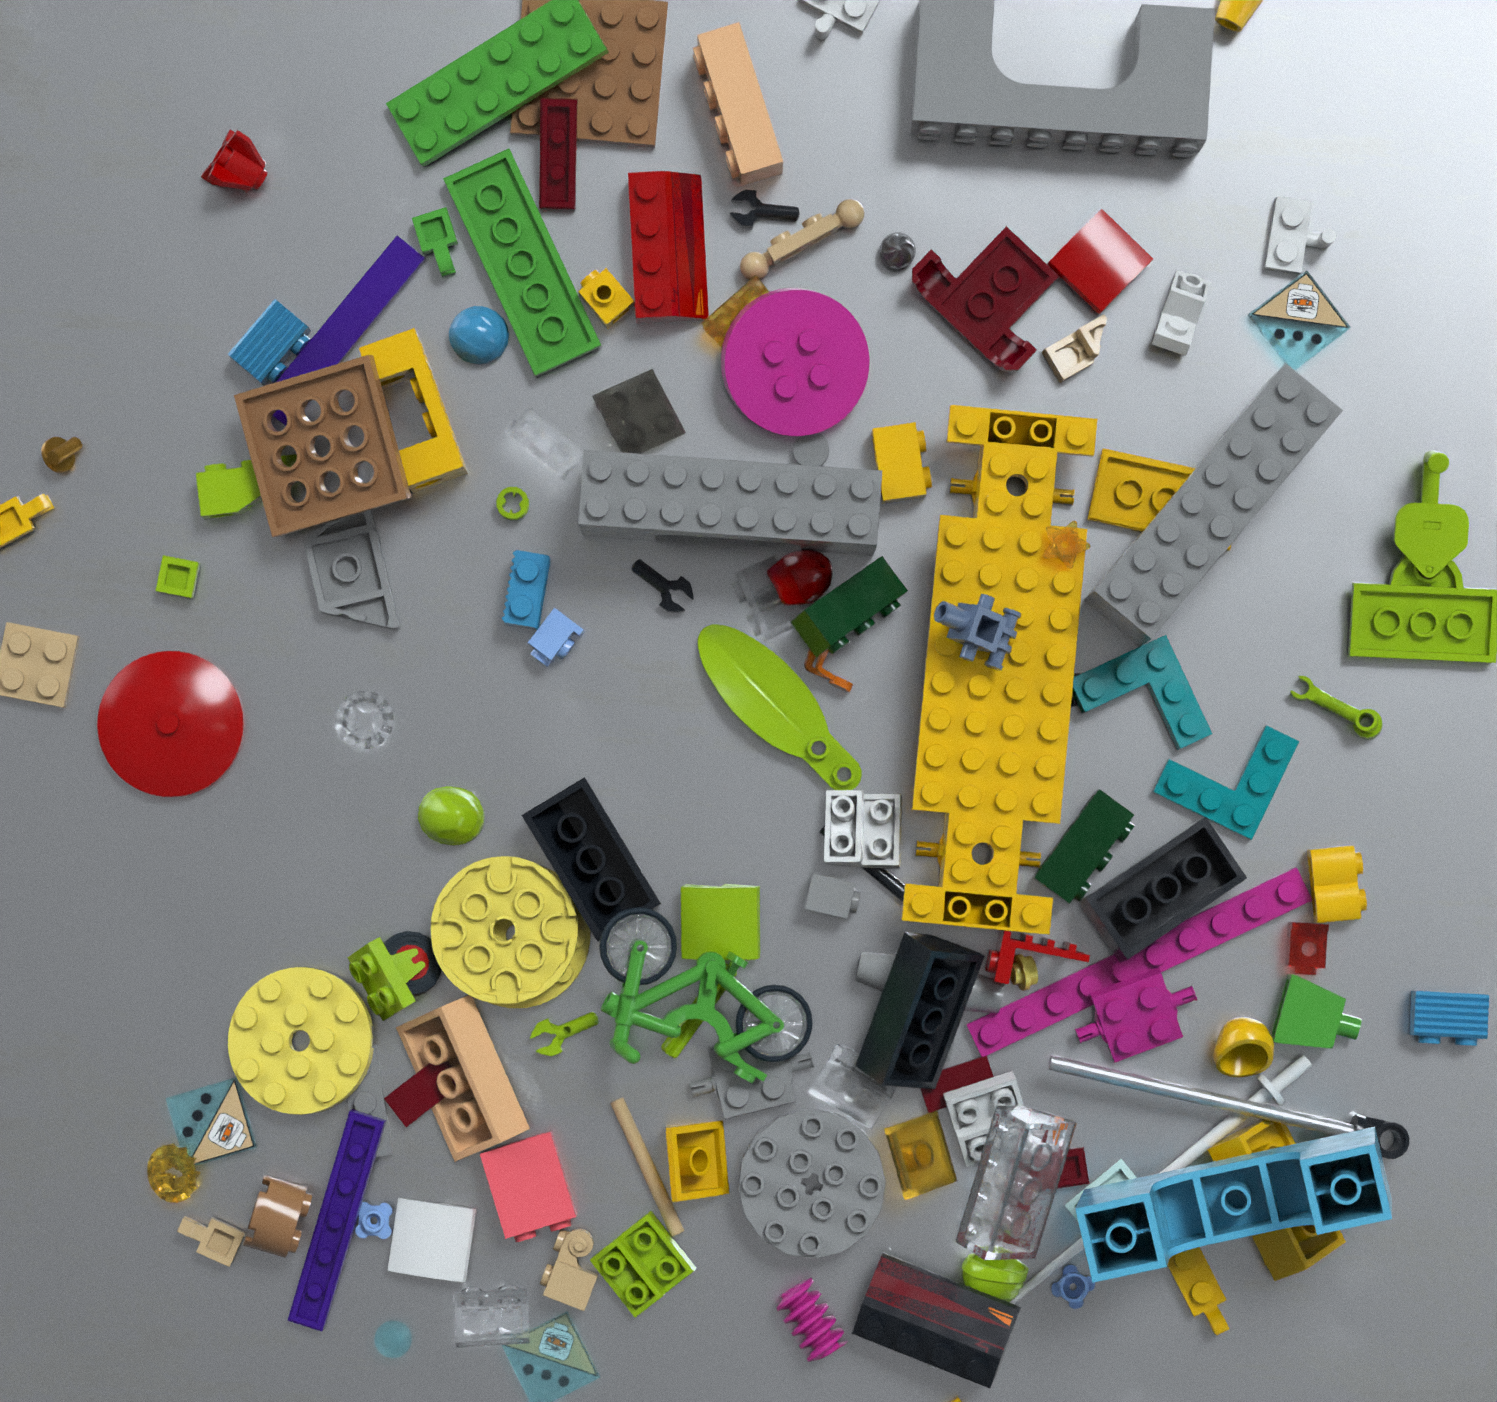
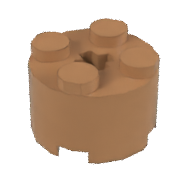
M264 1174L261 1184L267 1185L268 1188L266 1193L260 1191L257 1195L248 1229L254 1230L253 1238L246 1236L243 1246L286 1258L288 1251L296 1253L302 1231L295 1228L299 1216H307L313 1195L306 1193L307 1186Z

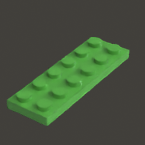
M551 0L393 98L386 105L420 164L425 167L608 54L609 51L579 0Z
M510 148L443 178L535 377L602 347Z

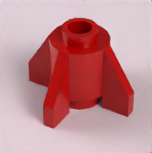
M230 129L225 136L221 148L213 161L204 170L201 178L212 185L241 189L247 193L251 188L258 190L268 172L264 170L266 161L262 159L251 139L239 130L234 132Z

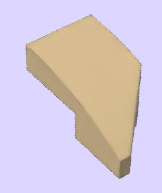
M1105 314L1042 351L1059 383L1094 363V359L1100 352L1101 336L1107 322Z

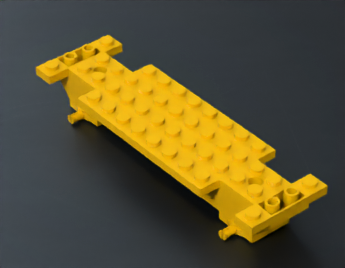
M950 405L946 443L980 446L977 472L973 480L951 478L950 485H957L950 486V493L971 495L974 505L973 518L940 515L936 545L912 810L946 813L943 834L939 843L918 840L916 843V847L930 848V851L916 849L915 856L937 858L940 868L938 887L905 883L902 921L1050 935L1053 898L1016 894L1019 866L1040 868V861L1026 860V858L1041 859V852L1020 851L1023 821L1060 824L1087 529L1051 525L1053 503L1073 505L1074 498L1061 496L1073 497L1075 495V489L1054 488L1057 454L1093 457L1098 419ZM1019 477L1025 482L1026 491L1023 495L1013 496L1008 492L1006 482L1009 478ZM986 594L995 598L991 611L1002 616L1004 615V608L1021 613V617L1018 618L1014 628L1017 632L1016 638H1010L1008 642L1012 650L1010 654H1005L1002 671L984 665L985 661H988L990 652L977 651L973 662L959 657L963 645L947 638L949 627L936 622L934 619V612L939 603L946 601L955 606H958V603L977 605L980 595ZM978 843L987 844L992 851L990 861L984 865L976 863L972 858V849Z

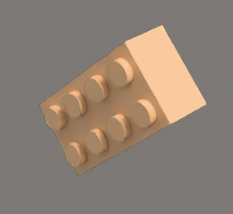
M737 22L697 35L698 46L693 47V58L699 76L706 74L708 80L703 83L709 109L717 108L719 116L714 117L716 122L715 128L720 143H728L729 151L725 153L731 178L738 177L741 186L783 174L782 155L740 23Z

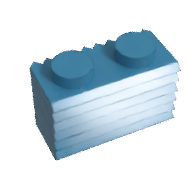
M274 299L228 355L263 386L268 381L275 383L287 368L283 364L292 353L297 356L311 340L307 336L311 330L280 302Z
M516 550L513 552L515 558L511 560L514 565L510 567L513 571L509 574L511 580L508 581L510 587L506 589L509 594L505 596L508 600L504 603L506 609L503 610L505 616L501 619L508 626L538 630L551 559L548 555Z
M1411 991L1409 1035H1419L1418 1043L1441 1044V1037H1455V1045L1477 1046V1039L1488 1038L1489 995Z

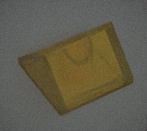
M938 1111L882 1126L904 1200L957 1181Z

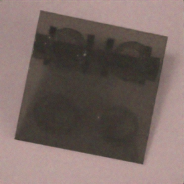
M653 369L592 396L596 403V408L600 410L606 422V427L611 431V437L615 439L620 451L623 453L642 454L686 433Z

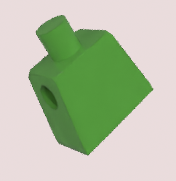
M1287 974L1271 1036L1273 1042L1332 1049L1336 1035L1356 1040L1362 1019L1343 1014L1345 998L1297 975Z

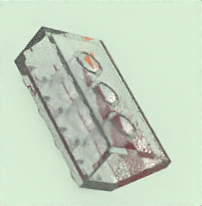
M996 1106L955 1242L983 1260L1036 1259L1077 1123L1070 1119L1025 1106Z

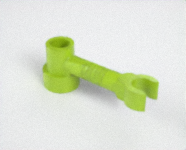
M1298 676L1300 681L1309 685V690L1303 695L1291 690L1290 692L1296 700H1308L1350 721L1353 724L1355 733L1362 739H1374L1381 733L1383 722L1381 716L1375 710H1359L1313 685V682L1308 677ZM1365 717H1371L1374 722L1369 727H1363L1360 724L1361 720Z

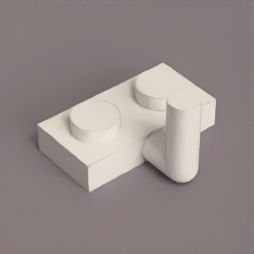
M880 0L798 1L823 14L822 18H819L815 23V35L818 39H825L828 37L836 21L863 34Z
M1276 196L1264 269L1300 275L1306 246L1325 249L1335 241L1336 233L1333 229H1325L1322 233L1308 231L1313 201Z

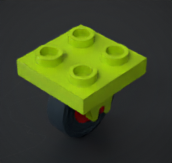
M404 931L397 933L384 943L378 937L347 957L350 962L349 970L356 982L362 983L368 994L367 1002L374 1014L379 1015L382 1021L416 1002L414 997L422 995L431 989L441 974V968L435 958L431 939L419 932Z

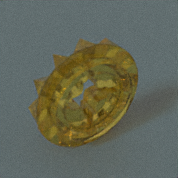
M175 1143L163 1145L157 1148L149 1158L147 1166L149 1183L153 1191L167 1202L178 1203L189 1199L192 1192L199 1188L196 1180L201 1172L196 1171L194 1165L196 1158L188 1155L187 1147H178ZM174 1167L175 1170L182 1172V1176L176 1178L175 1175L165 1173V1171Z

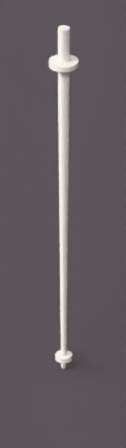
M1302 1055L1271 1081L1261 1074L1257 1077V1080L1263 1088L1248 1100L1266 1104L1273 1099L1281 1107L1285 1100L1280 1095V1092L1313 1065L1305 1055ZM1232 1112L1160 1173L1186 1168L1204 1154L1207 1149L1219 1142L1250 1116ZM1082 1237L1025 1283L1019 1290V1294L1010 1303L1015 1304L1082 1251L1084 1249Z

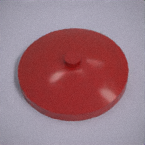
M161 651L134 660L113 678L99 706L97 729L100 746L107 762L126 783L151 795L183 797L198 793L212 786L231 768L243 743L245 715L235 686L217 666L190 653Z

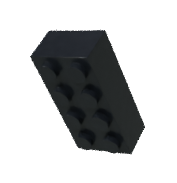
M1205 817L1080 900L1079 903L1120 963L1143 950L1243 882L1247 877L1207 817Z

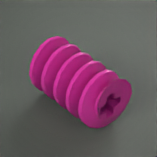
M812 1277L783 1292L779 1296L782 1297V1301L776 1307L777 1311L789 1309L790 1313L783 1320L785 1324L797 1322L798 1325L792 1331V1336H805L799 1348L811 1347L813 1349L806 1358L808 1362L822 1359L848 1342H838L844 1334L842 1328L830 1330L836 1322L835 1316L823 1317L829 1308L828 1304H815L821 1296L820 1291H807L814 1282Z

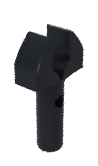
M745 189L731 199V202H745L752 209H755L747 214L730 212L731 218L742 228L753 229V223L759 218L797 221L800 216L798 207L762 203L756 197L757 190Z
M641 559L633 563L631 570L661 593L662 601L659 604L660 607L671 613L685 612L683 607L673 602L669 591L680 590L690 599L694 600L693 590L688 580L680 576L678 580L669 581Z

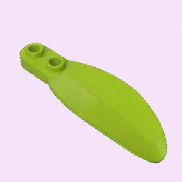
M711 624L703 628L698 636V650L702 664L718 693L731 710L766 742L788 754L803 758L834 790L855 789L862 777L859 763L829 733L825 717L818 702L791 667L765 645L740 630L719 624ZM822 741L824 743L825 750L822 754L816 755L812 752L811 747L814 742ZM842 767L850 770V777L845 781L837 778V771Z

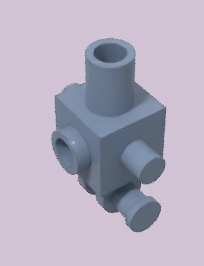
M986 594L980 595L977 605L958 603V606H955L946 601L939 603L934 612V619L936 622L949 627L947 638L963 645L959 657L973 662L977 651L990 652L988 661L986 660L984 665L1002 671L1005 654H1010L1012 650L1008 642L1010 638H1016L1017 632L1014 628L1018 618L1021 617V613L1004 608V615L1002 616L991 611L995 598Z

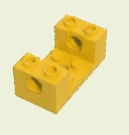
M415 328L359 347L361 356L373 355L382 389L410 379L419 404L426 403L428 411L422 413V416L432 439L399 450L411 491L415 493L468 474L424 348Z

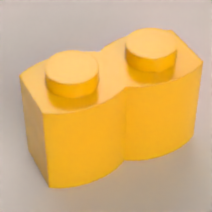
M1352 845L1308 849L1307 864L1314 923L1361 919V911L1367 910L1365 889H1359L1357 874H1363L1361 852L1355 853L1354 846Z

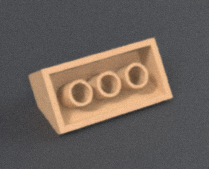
M467 995L396 1027L415 1073L429 1063L439 1065L449 1061L452 1067L438 1074L437 1085L445 1098L431 1109L455 1162L530 1129L472 996Z

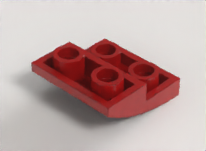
M1101 209L1047 264L1100 314L1153 261V258Z

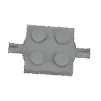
M775 1032L751 1044L755 1049L765 1054L776 1055L785 1052L779 1032ZM714 1046L707 1047L711 1062V1078L689 1083L691 1089L705 1086L704 1088L692 1090L693 1098L714 1092L721 1102L726 1120L796 1102L792 1087L793 1072L811 1067L814 1068L813 1061L798 1064V1062L812 1059L810 1052L785 1061L766 1062L753 1057L743 1048L738 1051L741 1059L767 1074L764 1081L756 1077L752 1084L733 1073L737 1066L718 1056L714 1052Z

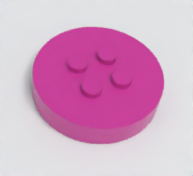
M805 288L778 289L765 293L751 301L732 321L722 345L721 372L724 385L731 400L755 424L781 435H812L836 425L858 403L865 389L869 374V349L863 330L855 317L842 304L831 297Z

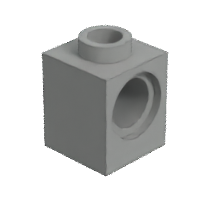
M812 873L804 909L848 919L849 912L856 913L861 892L854 891L856 883Z

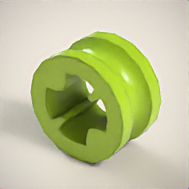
M507 487L498 494L496 507L505 519L519 520L529 510V499L522 489ZM509 494H513L514 498H516V495H520L523 499L519 503L521 510L517 513H513L512 509H510L509 513L503 509L507 504L505 497Z

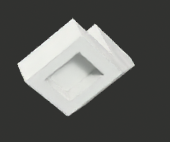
M1176 270L1156 327L1152 345L1184 356L1187 355L1197 321L1207 298L1210 281L1202 279L1196 274Z

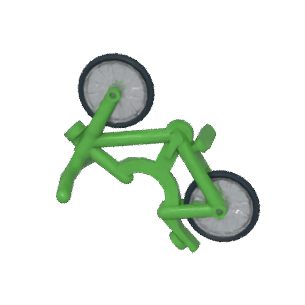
M640 907L619 912L604 927L600 937V957L610 975L623 982L620 996L611 991L605 998L600 1010L615 1018L614 1037L610 1040L609 1044L611 1049L627 1062L635 1064L641 1058L639 1051L628 1044L631 1026L635 1025L671 1038H677L681 1034L679 1024L688 1019H700L714 1027L718 1035V1042L714 1045V1052L737 1066L733 1073L752 1084L756 1077L764 1081L767 1074L744 1062L738 1054L739 1050L744 1048L753 1057L762 1061L780 1062L794 1057L807 1044L813 1022L808 1003L802 995L794 989L783 985H767L751 993L734 977L739 966L745 969L748 964L746 960L729 951L726 958L730 960V963L726 968L725 960L720 954L711 951L705 952L699 956L696 966L638 994L640 985H647L659 980L671 968L677 952V940L673 927L660 913L649 908ZM699 981L696 1004H684L670 1010L662 1019L639 1011ZM718 983L741 1003L736 1016V1033H733L726 1018L714 1009Z

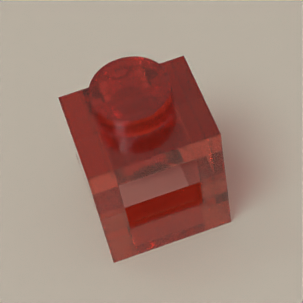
M1288 922L1285 966H1295L1294 974L1316 975L1317 968L1326 967L1329 924ZM1306 942H1311L1315 948L1314 953L1310 956H1306L1302 952V946Z

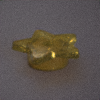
M1076 521L1070 522L1063 529L1050 526L1045 529L1050 544L1045 550L1043 557L1046 559L1060 558L1069 569L1073 568L1076 555L1091 547L1088 542L1079 537ZM1063 541H1067L1069 543L1067 548H1064L1062 546Z

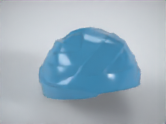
M484 306L469 307L461 311L450 325L449 341L458 357L466 362L478 365L488 364L498 359L508 345V326L504 318L490 308Z

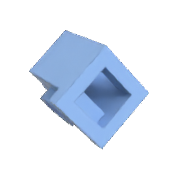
M554 608L529 640L528 644L534 648L530 654L548 667L557 656L563 660L575 644L571 639L574 634L581 638L585 631Z

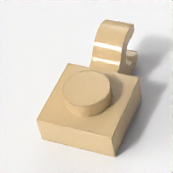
M184 1216L177 1232L200 1242L197 1253L228 1267L231 1266L246 1233L213 1217L208 1227L198 1221Z

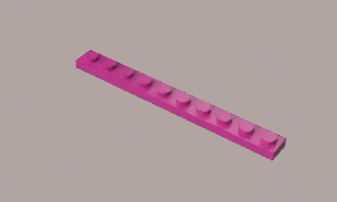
M1294 867L1188 918L1126 961L1119 963L1115 955L1112 954L1001 1007L999 1013H988L967 1023L966 1026L980 1056L989 1055L1092 1006L1093 1002L1089 993L1159 968L1161 972L1168 970L1312 901V898L1297 867Z

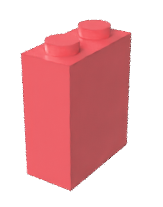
M552 1130L480 1153L505 1239L514 1236L517 1243L536 1237L535 1230L549 1226L550 1231L553 1232L572 1225L570 1219L577 1216V1211Z

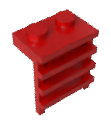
M999 930L995 950H988L985 971L990 972V978L994 982L1009 984L1016 948L1089 962L1090 955L1076 951L1077 945L1071 942L1064 941L1063 948L1054 947L1055 940L1042 937L1041 944L1032 942V935L1021 933L1020 939L1010 938L1011 931Z

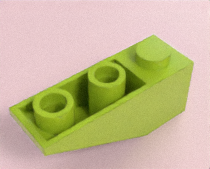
M297 454L281 456L282 462L286 466L291 467L296 462ZM251 460L241 461V467L227 469L224 463L204 466L205 472L196 473L202 518L206 520L242 515L262 501Z

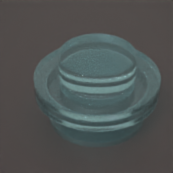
M396 1320L383 1323L375 1334V1345L378 1351L390 1358L404 1355L412 1343V1335L409 1328L404 1323Z

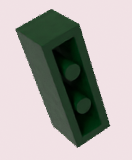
M881 556L803 610L790 623L816 657L826 650H829L833 655L850 642L846 636L853 631L857 636H860L876 623L872 618L880 613L885 618L901 606L898 599L908 590L884 557Z
M1097 789L1032 878L1065 903L1070 904L1073 899L1079 902L1092 885L1087 880L1096 869L1101 873L1113 857V854L1109 852L1116 840L1123 843L1135 827L1130 822L1134 814L1105 792Z

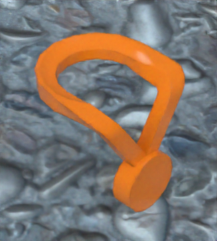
M809 648L804 662L805 669L812 674L829 680L828 683L832 686L850 692L853 686L852 683L822 668L829 650L819 655L815 665L816 668H814L812 664L816 656Z

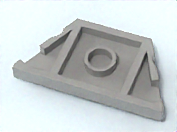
M372 510L327 522L303 540L320 612L387 628H400Z

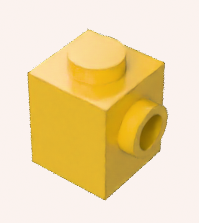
M607 268L601 273L597 270L592 271L580 282L583 288L578 291L579 296L607 329L635 307V301Z

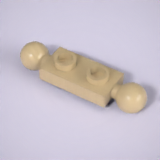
M846 199L837 206L835 214L832 215L830 213L822 217L821 213H818L802 223L804 228L792 235L789 231L779 234L770 240L772 246L767 248L765 253L750 252L742 258L740 262L742 275L751 281L761 280L767 275L769 266H776L836 233L837 229L842 226L845 228L859 226L864 219L863 206L856 200Z

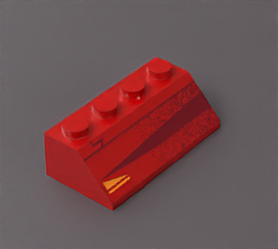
M672 171L628 173L636 323L709 320L701 175Z

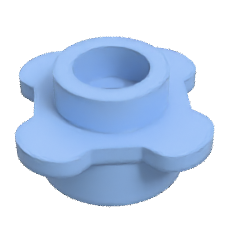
M362 1202L359 1212V1225L355 1228L357 1236L363 1239L368 1236H378L380 1239L388 1238L392 1233V1229L389 1226V1216L393 1212L392 1207L388 1203L370 1205L367 1202ZM372 1217L377 1218L376 1224L371 1223L370 1220Z
M1067 1265L1063 1268V1275L1060 1280L1052 1284L1051 1291L1055 1297H1062L1067 1300L1071 1308L1078 1309L1083 1306V1299L1087 1296L1088 1292L1095 1288V1282H1092L1090 1276L1085 1277L1080 1274L1076 1266ZM1075 1283L1077 1288L1071 1290L1070 1284Z

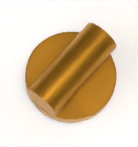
M52 437L42 445L43 461L54 472H66L73 467L75 453L82 449V442L77 437H72L68 441L61 437Z

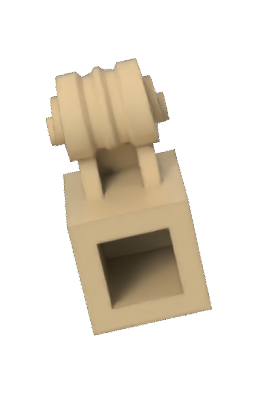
M580 1228L573 1229L572 1231L560 1229L553 1250L559 1252L554 1266L547 1264L540 1281V1285L546 1287L543 1296L585 1311L599 1274L581 1267L578 1263V1257L588 1255L593 1248L594 1241L590 1232Z

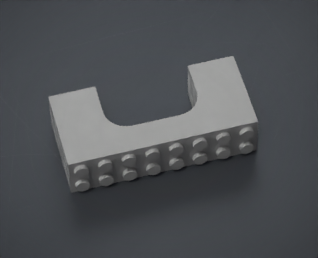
M919 0L910 133L918 134L919 139L939 140L940 135L954 136V141L973 143L976 142V138H991L990 143L996 145H1011L1012 140L1027 141V146L1037 148L1048 147L1049 142L1063 143V148L1069 150H1083L1085 145H1096L1103 152H1121V147L1136 148L1135 152L1143 155H1155L1157 150H1171L1172 155L1176 157H1193L1194 152H1200L1207 141L1215 9L1141 4L1135 18L1131 75L1123 83L1115 87L1097 89L1024 84L1006 77L995 64L992 55L995 0Z
M1285 363L1266 382L1224 432L1223 437L1144 531L1130 544L1084 601L1139 647L1151 640L1343 410L1290 365Z
M583 450L578 525L583 536L655 541L657 535L700 536L781 542L799 545L801 550L873 556L878 541L882 470Z

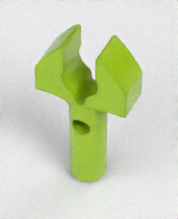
M589 1012L558 1026L552 1024L549 1018L537 1023L530 1039L544 1032L556 1034V1037L553 1038L549 1046L536 1050L537 1053L554 1056L563 1052L561 1045L564 1039L598 1025L599 1019L595 1012Z

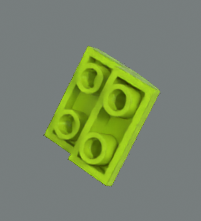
M685 884L681 886L682 959L698 960L700 955L709 951L720 954L724 960H729L726 958L729 951L744 960L759 959L760 886L724 884L722 886Z
M652 1211L644 1215L590 1259L594 1267L634 1317H637L654 1304L666 1292L696 1269L695 1265Z

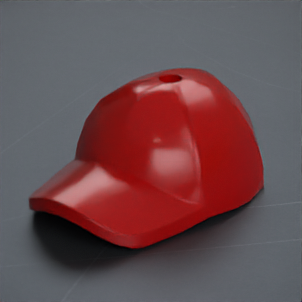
M798 550L788 553L767 570V575L772 581L782 604L794 606L817 601L831 584L833 567L829 558L818 551Z

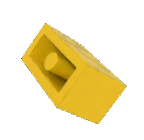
M916 422L873 428L871 436L877 470H882V504L925 498L927 495L926 489L932 488L929 466L922 467L920 453L927 452L924 431H917Z

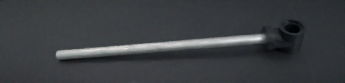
M1051 1055L1048 1063V1070L1331 1135L1375 1127L1382 1158L1386 1159L1401 1157L1409 1147L1407 1130L1395 1122L1355 1114L1349 1124ZM1390 1130L1394 1134L1395 1142L1390 1149L1384 1150L1380 1144V1137L1383 1132Z

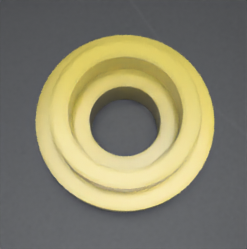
M1022 954L1014 955L1010 980L1013 985H1018L1022 991L1029 990L1031 985L1038 983V971L1032 956L1024 957Z

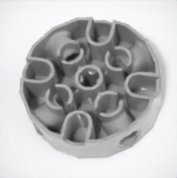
M807 1108L781 1115L756 1133L742 1157L738 1190L745 1217L762 1240L787 1255L817 1259L844 1252L867 1235L882 1210L886 1179L878 1150L859 1126L836 1112ZM812 1173L817 1174V1180L822 1184L821 1188H814L812 1193L806 1192V1185L801 1183L803 1177L809 1179Z

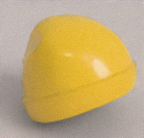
M1247 1017L1231 1019L1222 1027L1216 1041L1213 1053L1216 1068L1222 1074L1230 1077H1248L1259 1074L1272 1064L1274 1042L1269 1030L1263 1023Z

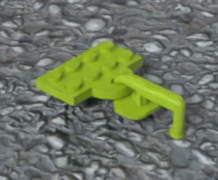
M1431 450L1424 454L1421 503H1407L1396 513L1394 543L1405 556L1393 568L1389 584L1352 582L1349 656L1496 663L1497 589L1464 588L1462 573L1453 561L1467 547L1469 518L1465 510L1457 505L1438 504L1440 473L1445 472L1449 467V459L1444 453ZM1418 570H1419V572H1420V574H1421L1422 576L1428 577V578H1423V577H1421V576L1419 575V573H1418Z

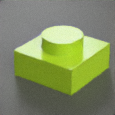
M163 555L155 591L193 599L200 563Z

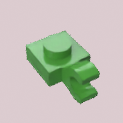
M444 207L413 217L412 221L423 255L434 252L442 277L456 273L448 247L457 245L458 242L447 208Z

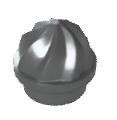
M901 232L891 233L881 242L879 249L880 257L890 268H905L915 258V243L907 234Z

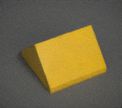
M723 1121L666 1125L672 1202L729 1194Z

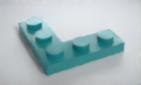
M1166 635L1079 674L1073 679L1072 694L1082 714L1146 684L1177 750L1213 734Z
M1266 725L1234 790L1168 759L1152 792L1252 840L1300 741Z

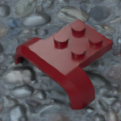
M1007 226L957 278L949 272L942 263V259L931 249L912 268V284L915 289L995 366L1003 371H1018L1037 349L1029 341H1024L1018 337L1010 328L1059 278V275Z

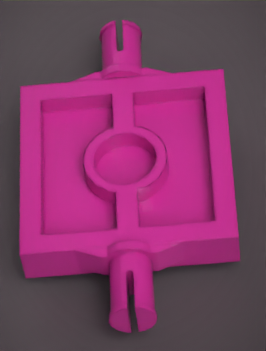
M1159 968L1089 993L1095 1008V1022L1078 1029L1076 1028L1075 1032L1080 1044L1101 1036L1107 1043L1115 1063L1182 1038L1183 1035L1177 1020V1007L1197 1001V997L1192 985L1171 993L1165 985Z

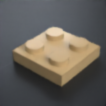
M6 622L0 650V696L66 708L80 636Z

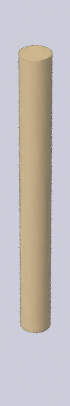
M622 1097L611 1102V1107L671 1237L682 1233L685 1230L624 1098Z

